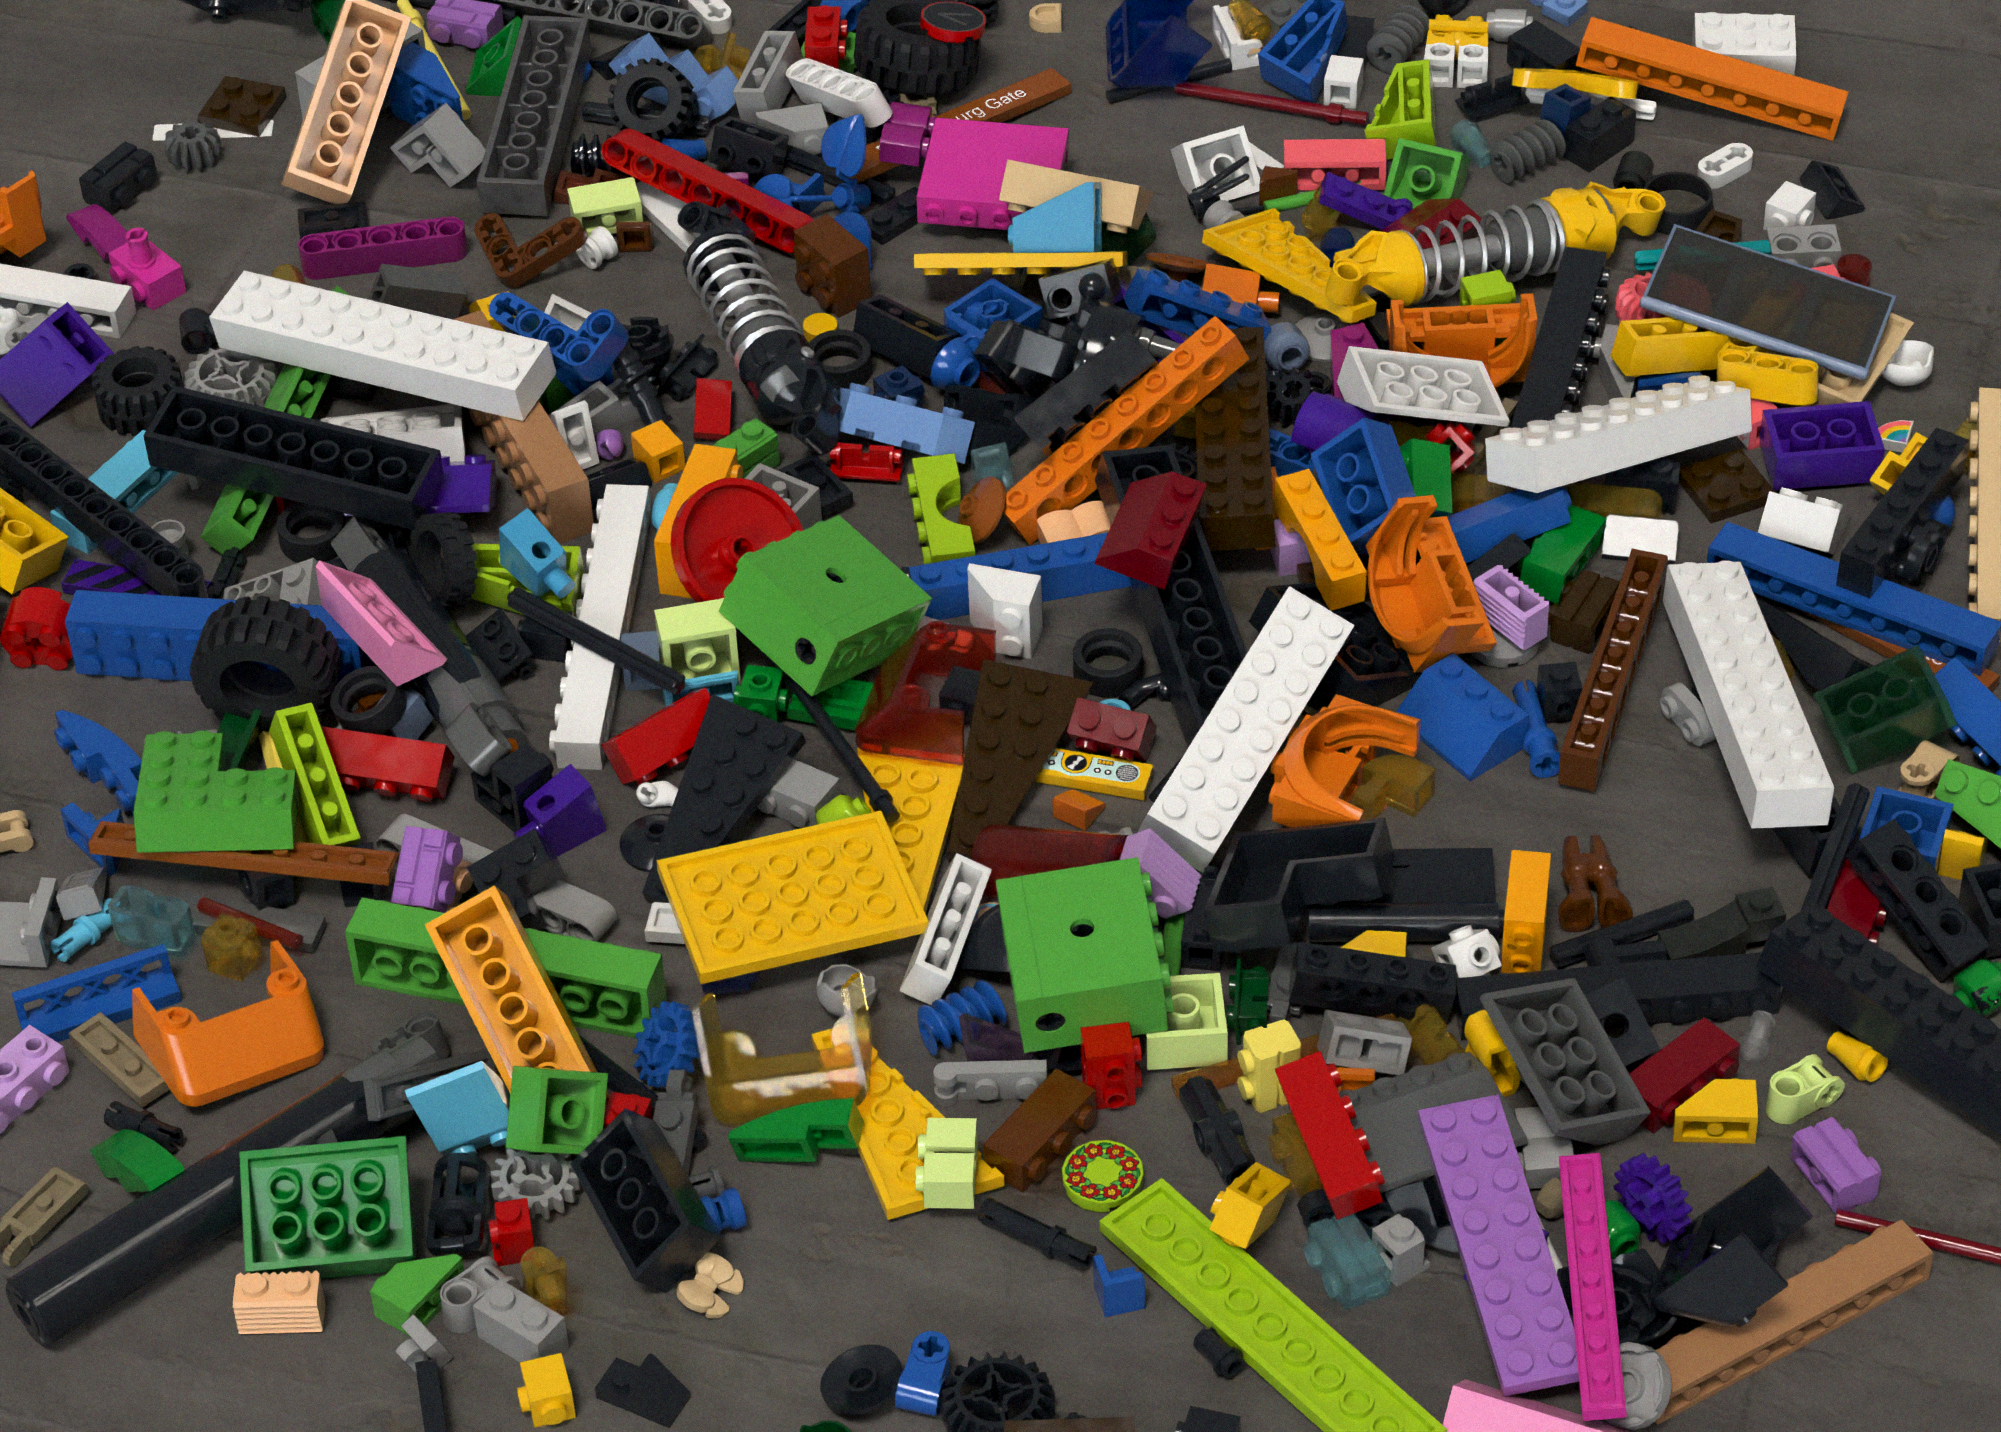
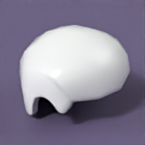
M1904 340L1883 371V378L1898 386H1912L1924 382L1930 376L1933 369L1934 347L1922 341Z

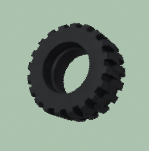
M872 0L858 15L854 63L865 79L872 80L879 88H887L889 92L896 94L898 92L906 93V96L924 95V97H933L934 94L948 95L953 90L956 92L962 90L975 78L978 72L981 37L977 40H973V36L966 37V42L949 43L933 39L927 34V29H921L920 20L923 8L935 2H955V0Z
M259 596L256 600L244 597L236 600L235 604L231 601L222 605L207 618L192 657L190 676L196 694L201 695V702L207 709L212 708L217 718L223 720L227 712L250 720L256 708L262 710L261 732H268L275 711L312 703L318 720H320L321 716L325 715L330 705L331 694L339 677L342 657L332 632L326 631L325 623L318 617L312 618L310 612L301 606L295 608L290 605L289 601L282 599L277 602L271 601L270 597ZM250 661H258L269 664L271 666L278 668L282 672H274L260 668L251 663Z

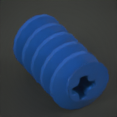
M983 980L976 982L973 988L969 986L964 987L960 990V994L950 993L946 996V1000L939 998L933 1001L932 1006L923 1005L918 1008L917 1022L921 1038L925 1047L933 1056L938 1054V1041L948 1050L952 1048V1035L962 1044L966 1042V1029L976 1038L980 1035L979 1023H982L988 1031L994 1029L993 1017H996L1002 1025L1007 1023V1013L1002 1000L994 988Z

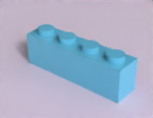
M142 430L131 441L127 442L121 450L88 478L133 514L179 473L149 465L143 437L146 432L145 430ZM55 510L50 512L52 525L69 536L68 545L87 554L98 546L97 543Z

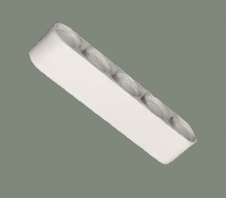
M808 58L795 62L786 71V77L803 103H822L824 111L842 118L862 114L865 126L870 128L882 125L893 114V110L875 82Z

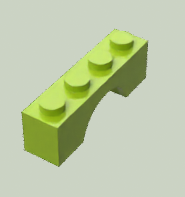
M955 453L912 458L913 473L906 475L909 495H916L915 498H911L913 518L921 520V522H916L919 544L925 543L926 545L921 547L923 565L975 556L970 526L951 522L942 516L947 510L961 503L960 476Z

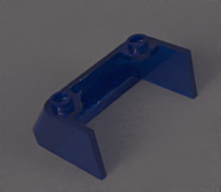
M1124 0L1111 15L1106 25L1108 80L1119 88L1173 87L1177 84H1183L1190 76L1192 68L1212 47L1210 41L1187 26V7L1194 0Z

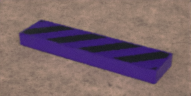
M77 559L74 560L61 583L63 593L75 594L76 590L162 595L127 567ZM205 580L208 590L209 586H211V581Z

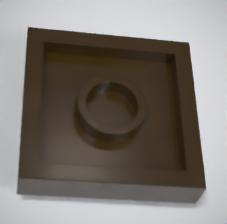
M225 76L199 112L198 119L201 123L211 122L213 128L260 137L287 98L285 87Z
M1741 448L1680 467L1679 484L1710 524L1764 507L1769 491L1776 493Z

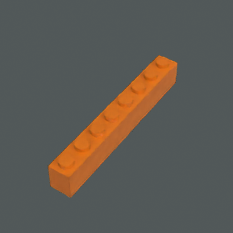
M1595 17L1590 18L1576 62L1578 67L1613 77L1638 81V84L1831 141L1834 140L1849 91Z

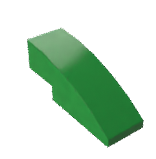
M854 1098L829 1099L799 1104L751 1120L729 1131L728 1140L740 1162H816L819 1148L858 1149L864 1121Z
M122 1129L89 1149L104 1177L118 1178L125 1192H151L185 1170L182 1163L154 1140L134 1130Z

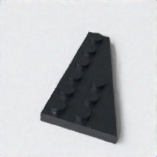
M714 694L711 695L642 891L647 902L651 904L654 902L669 903L657 872V860L728 845L732 842L806 743L802 732Z

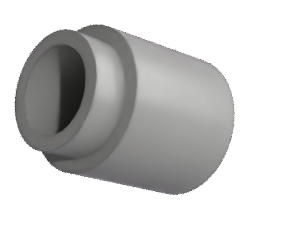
M1496 9L1495 12H1488L1486 22H1489L1488 38H1494L1495 42H1508V36L1534 22V16H1529L1528 9Z

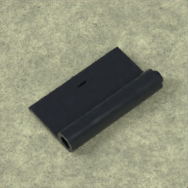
M1492 848L1393 849L1395 860L1382 897L1369 902L1349 900L1339 901L1330 906L1319 904L1307 905L1309 943L1350 942L1366 930L1407 932L1406 941H1447L1451 939L1449 936L1451 931L1467 925H1471L1473 930L1488 929L1489 934L1493 935L1496 940H1499V933H1503L1505 909H1499L1495 897Z

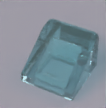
M1005 442L971 450L972 477L975 484L985 477L993 476L1000 479L1005 487L1013 485V476Z

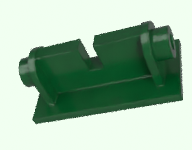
M1241 958L1237 959L1236 975H1229L1230 999H1234V1005H1227L1228 1029H1235L1237 1045H1241V1035L1245 1031L1261 1026L1267 1028V1001L1270 975L1264 967L1255 966L1251 970H1243Z

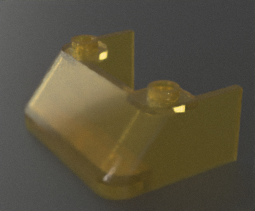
M861 972L853 973L840 988L845 1015L840 1017L832 1028L831 1036L834 1048L758 1058L755 1041L748 1033L741 1030H721L714 993L706 994L691 1009L710 1107L713 1115L719 1121L726 1124L745 1123L777 1110L829 1099L854 1098L857 1106L864 1101L870 1090L873 1033Z

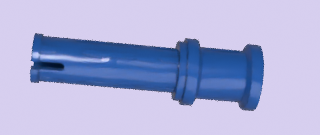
M1526 680L1528 692H1526L1523 681H1520L1514 685L1512 693L1517 706L1529 715L1528 731L1522 741L1524 750L1531 757L1529 767L1534 776L1539 778L1552 777L1559 773L1560 753L1555 748L1557 738L1555 733L1546 725L1536 685L1532 681Z

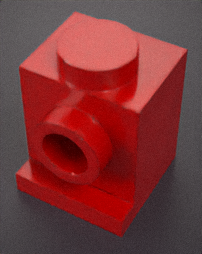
M527 1198L495 1202L496 1219L489 1220L488 1222L494 1260L497 1262L498 1267L536 1261Z

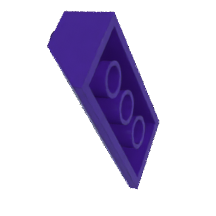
M477 454L464 456V461L450 462V456H441L444 481L426 514L490 512L497 504L495 460L486 461V455ZM344 513V516H354Z

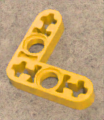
M1513 68L1511 84L1518 87L1555 89L1563 84H1567L1579 91L1626 99H1636L1638 81L1585 71Z

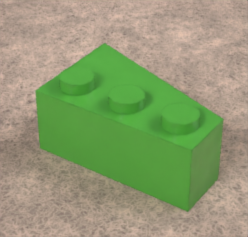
M1948 759L1934 795L1941 801L1954 804L1953 811L2001 848V776Z

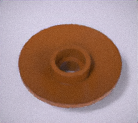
M1151 252L1146 253L1145 257L1154 265L1166 270L1170 279L1178 281L1187 280L1188 274L1205 272L1206 264H1213L1196 258Z
M988 476L978 481L968 494L963 497L959 506L957 524L970 526L974 545L982 543L991 535L1004 511L1006 502L1005 486L1000 479L993 476Z

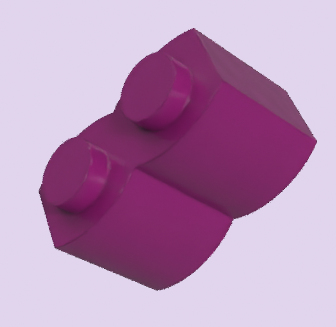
M892 102L890 107L893 110V114L885 122L881 133L879 161L919 167L922 158L927 156L931 139L929 137L932 135L935 118L937 117H932V107Z

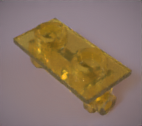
M1322 181L1313 195L1314 198L1310 200L1301 215L1303 226L1310 230L1307 236L1310 241L1320 235L1322 237L1328 236L1337 227L1338 223L1336 220L1341 214L1339 211L1318 203Z
M1423 1004L1416 1009V1016L1411 1021L1402 1017L1397 1019L1399 1022H1403L1412 1037L1411 1047L1417 1050L1425 1060L1423 1065H1431L1446 1060L1448 1056L1455 1053H1466L1452 1033L1446 1032L1439 1039L1448 1029V1026L1435 1007Z

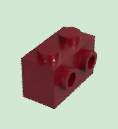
M1077 697L1067 734L1074 742L1075 747L1082 751L1097 753V750L1111 753L1113 758L1133 762V759L1147 762L1157 726L1147 714Z

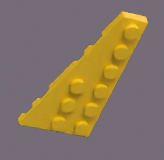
M856 741L859 758L880 787L888 790L892 795V803L900 813V817L896 822L888 823L886 821L926 914L955 812L965 754ZM863 789L864 802L868 805L871 812H876L870 806V798Z
M850 1023L811 1034L813 1048L835 1099L854 1098L863 1118L864 1124L857 1150L887 1220L928 1209L924 1208L923 1191H916V1166H924V1159H918L919 1134H926L927 1118L945 1117L918 1090L913 1091L904 1082V1077L895 1068L890 1069L879 1058L878 1051ZM978 1150L976 1173H974L976 1175L975 1195L1005 1186L1004 1175L996 1167L991 1168L982 1159L981 1152Z

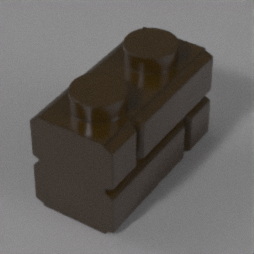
M1585 569L1580 572L1575 582L1569 580L1563 590L1562 602L1560 605L1554 603L1548 614V625H1551L1550 639L1552 642L1565 647L1571 645L1574 650L1586 654L1592 652L1601 638L1620 581L1606 576L1601 578L1600 574Z

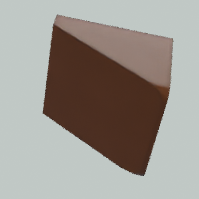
M1264 166L1259 184V205H1263V201L1298 194V170Z
M650 221L616 222L619 252L653 251L654 235Z

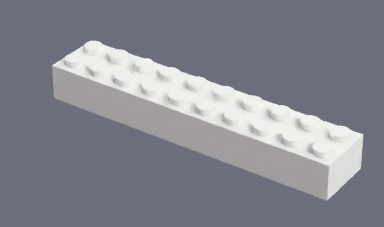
M245 270L209 316L220 348L520 421L525 420L557 373L549 342Z
M1725 560L1718 563L1685 562L1682 564H1668L1663 604L1751 829L1828 825L1834 785L1741 562Z

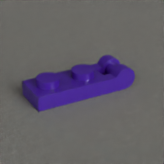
M1327 172L1322 180L1319 204L1382 230L1413 209V204L1408 199H1392L1380 194L1378 191L1368 189L1330 172Z

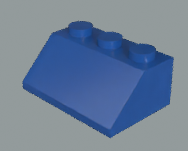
M1454 653L1425 669L1396 711L1421 719L1420 740L1468 781L1474 780L1523 750L1522 741L1528 731L1529 715Z

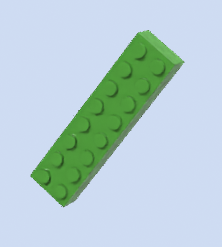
M362 897L345 931L354 983L356 985L465 1005L425 927V924L444 913ZM524 928L574 1027L636 1038V1033L643 1032L644 1030L642 1019H651V1008H660L662 1001L667 1002L662 954Z

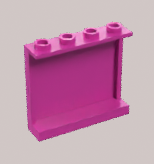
M935 118L917 193L918 223L1008 230L1009 225H1013V217L1022 213L1008 210L1009 204L999 200L1007 159L1062 170L1064 163H1068L1069 128Z

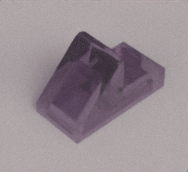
M966 1013L959 1017L968 1062L1033 1060L1032 1052L1024 1053L1021 1033Z

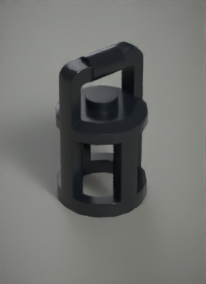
M452 1153L443 1156L435 1164L426 1238L427 1249L432 1255L473 1251L479 1249L483 1244L491 1169L485 1160L476 1155ZM462 1166L471 1167L478 1171V1180L472 1183L461 1184ZM441 1232L454 1237L438 1239V1234Z

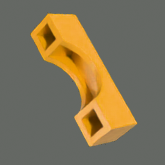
M1310 469L1275 478L1274 510L1287 533L1297 531L1301 535L1312 561L1316 586L1329 610L1332 611L1364 602L1367 571Z

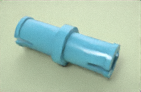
M108 898L104 901L101 912L79 916L74 920L73 926L50 942L52 953L55 955L62 949L63 952L57 958L62 962H66L85 945L95 944L100 940L101 933L124 918L120 905L112 911L111 907L117 902Z

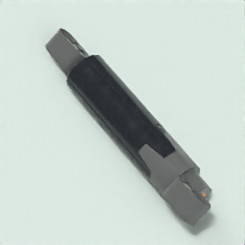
M353 516L331 541L333 549L349 571L372 579L447 658L442 666L410 681L426 699L427 706L445 730L447 737L463 760L475 772L487 777L491 773L492 765L502 760L508 753L511 754L523 745L529 744L527 735L518 724L517 708L411 558L404 551L393 548L389 549L370 523L361 517Z

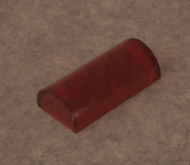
M989 824L978 834L972 848L971 860L992 869L983 894L998 895L996 880L1120 860L1126 838L1129 835Z

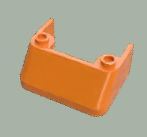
M278 940L270 942V975L266 981V991L270 998L200 1022L191 1010L183 1007H171L156 1012L140 987L132 989L133 1036L180 1103L192 1107L202 1106L315 1066L323 1059L324 1038L306 978Z

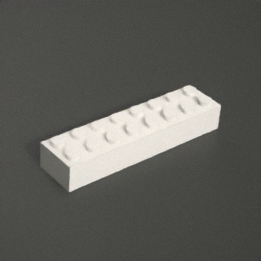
M1692 376L1688 378L1687 383H1667L1662 385V390H1642L1636 392V397L1633 398L1620 397L1610 399L1608 405L1582 407V412L1558 413L1555 415L1554 420H1534L1528 422V427L1501 429L1500 435L1485 438L1487 481L1539 493L1751 432L1750 389L1736 387L1733 381L1713 382L1710 381L1709 376Z
M1289 586L1152 805L1138 832L1149 828L1152 829L1187 863L1203 873L1204 868L1213 859L1276 753L1342 648L1354 625Z

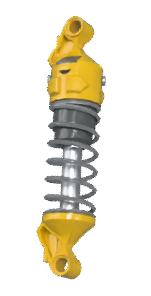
M1590 181L1583 189L1575 190L1572 187L1555 189L1551 196L1530 201L1525 209L1512 204L1507 207L1503 217L1490 209L1484 213L1480 224L1474 217L1467 214L1461 218L1457 229L1447 220L1439 222L1434 234L1424 225L1416 227L1413 235L1403 229L1389 233L1371 230L1353 248L1335 252L1333 258L1335 263L1326 285L1325 294L1335 304L1349 305L1353 303L1361 289L1367 284L1385 293L1391 300H1403L1404 307L1430 301L1435 294L1444 298L1454 295L1458 289L1460 290V278L1464 277L1465 268L1470 275H1476L1473 266L1482 265L1481 273H1485L1489 263L1494 271L1500 269L1505 279L1512 282L1523 279L1526 274L1535 277L1546 272L1557 274L1565 246L1606 252L1607 260L1614 252L1622 226L1628 227L1637 235L1649 236L1656 231L1666 202L1659 193L1652 190L1626 189V187L1610 189ZM1491 216L1494 217V218H1496V219L1490 221V223H1489V225L1487 226L1486 231H1485L1487 218H1489V217H1491ZM1469 221L1477 229L1479 237L1463 240V226ZM1444 227L1450 228L1456 242L1440 245L1441 229ZM1425 232L1433 245L1432 248L1422 249L1420 242L1417 240L1419 233ZM1459 270V276L1457 281L1452 277L1450 272ZM1513 271H1514V272H1517V274H1515V275L1507 274V273L1513 272ZM1443 273L1448 281L1454 285L1446 291L1439 290ZM1436 275V281L1433 286L1429 282V277Z

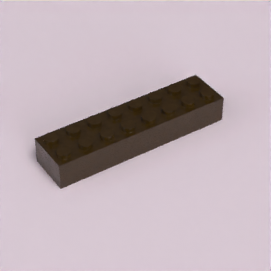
M1263 327L1230 329L1238 338L1249 360L1195 405L1198 481L1207 484L1199 511V522L1210 551L1276 547Z

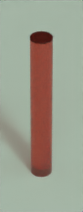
M202 897L198 902L197 910L199 912L272 941L278 940L280 944L298 950L303 943V936L209 898Z

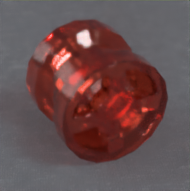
M1846 254L1839 258L1837 261V271L1840 277L1866 287L1870 286L1869 276L1872 270V263L1867 257L1860 254Z

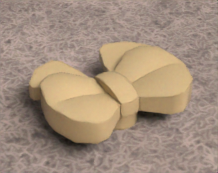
M707 1252L695 1264L696 1275L694 1280L681 1281L676 1289L677 1298L684 1306L693 1311L706 1312L705 1317L721 1318L729 1313V1306L714 1293L716 1288L739 1295L743 1291L744 1280L740 1271L737 1269L733 1271L732 1265L718 1254Z

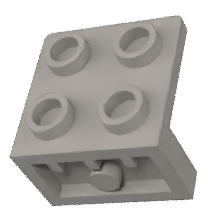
M41 877L37 893L31 894L29 903L0 901V965L47 967L52 952L50 942L56 938L62 918V913L56 900L57 891L59 890L57 878Z

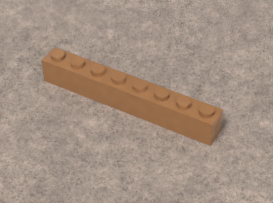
M1901 1219L1888 1227H1879L1869 1237L1854 1245H1845L1837 1254L1822 1262L1810 1264L1803 1272L1786 1280L1788 1282L1787 1288L1758 1307L1756 1315L1745 1325L1737 1327L1734 1324L1725 1327L1704 1322L1700 1327L1685 1335L1679 1334L1673 1337L1666 1345L1655 1350L1663 1356L1670 1369L1672 1383L1669 1403L1655 1423L1659 1425L1928 1280L1933 1251Z

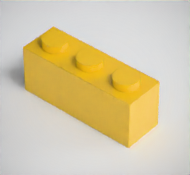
M1671 317L1620 321L1610 357L1625 376L1631 377L1717 369L1718 352L1728 341L1729 336Z

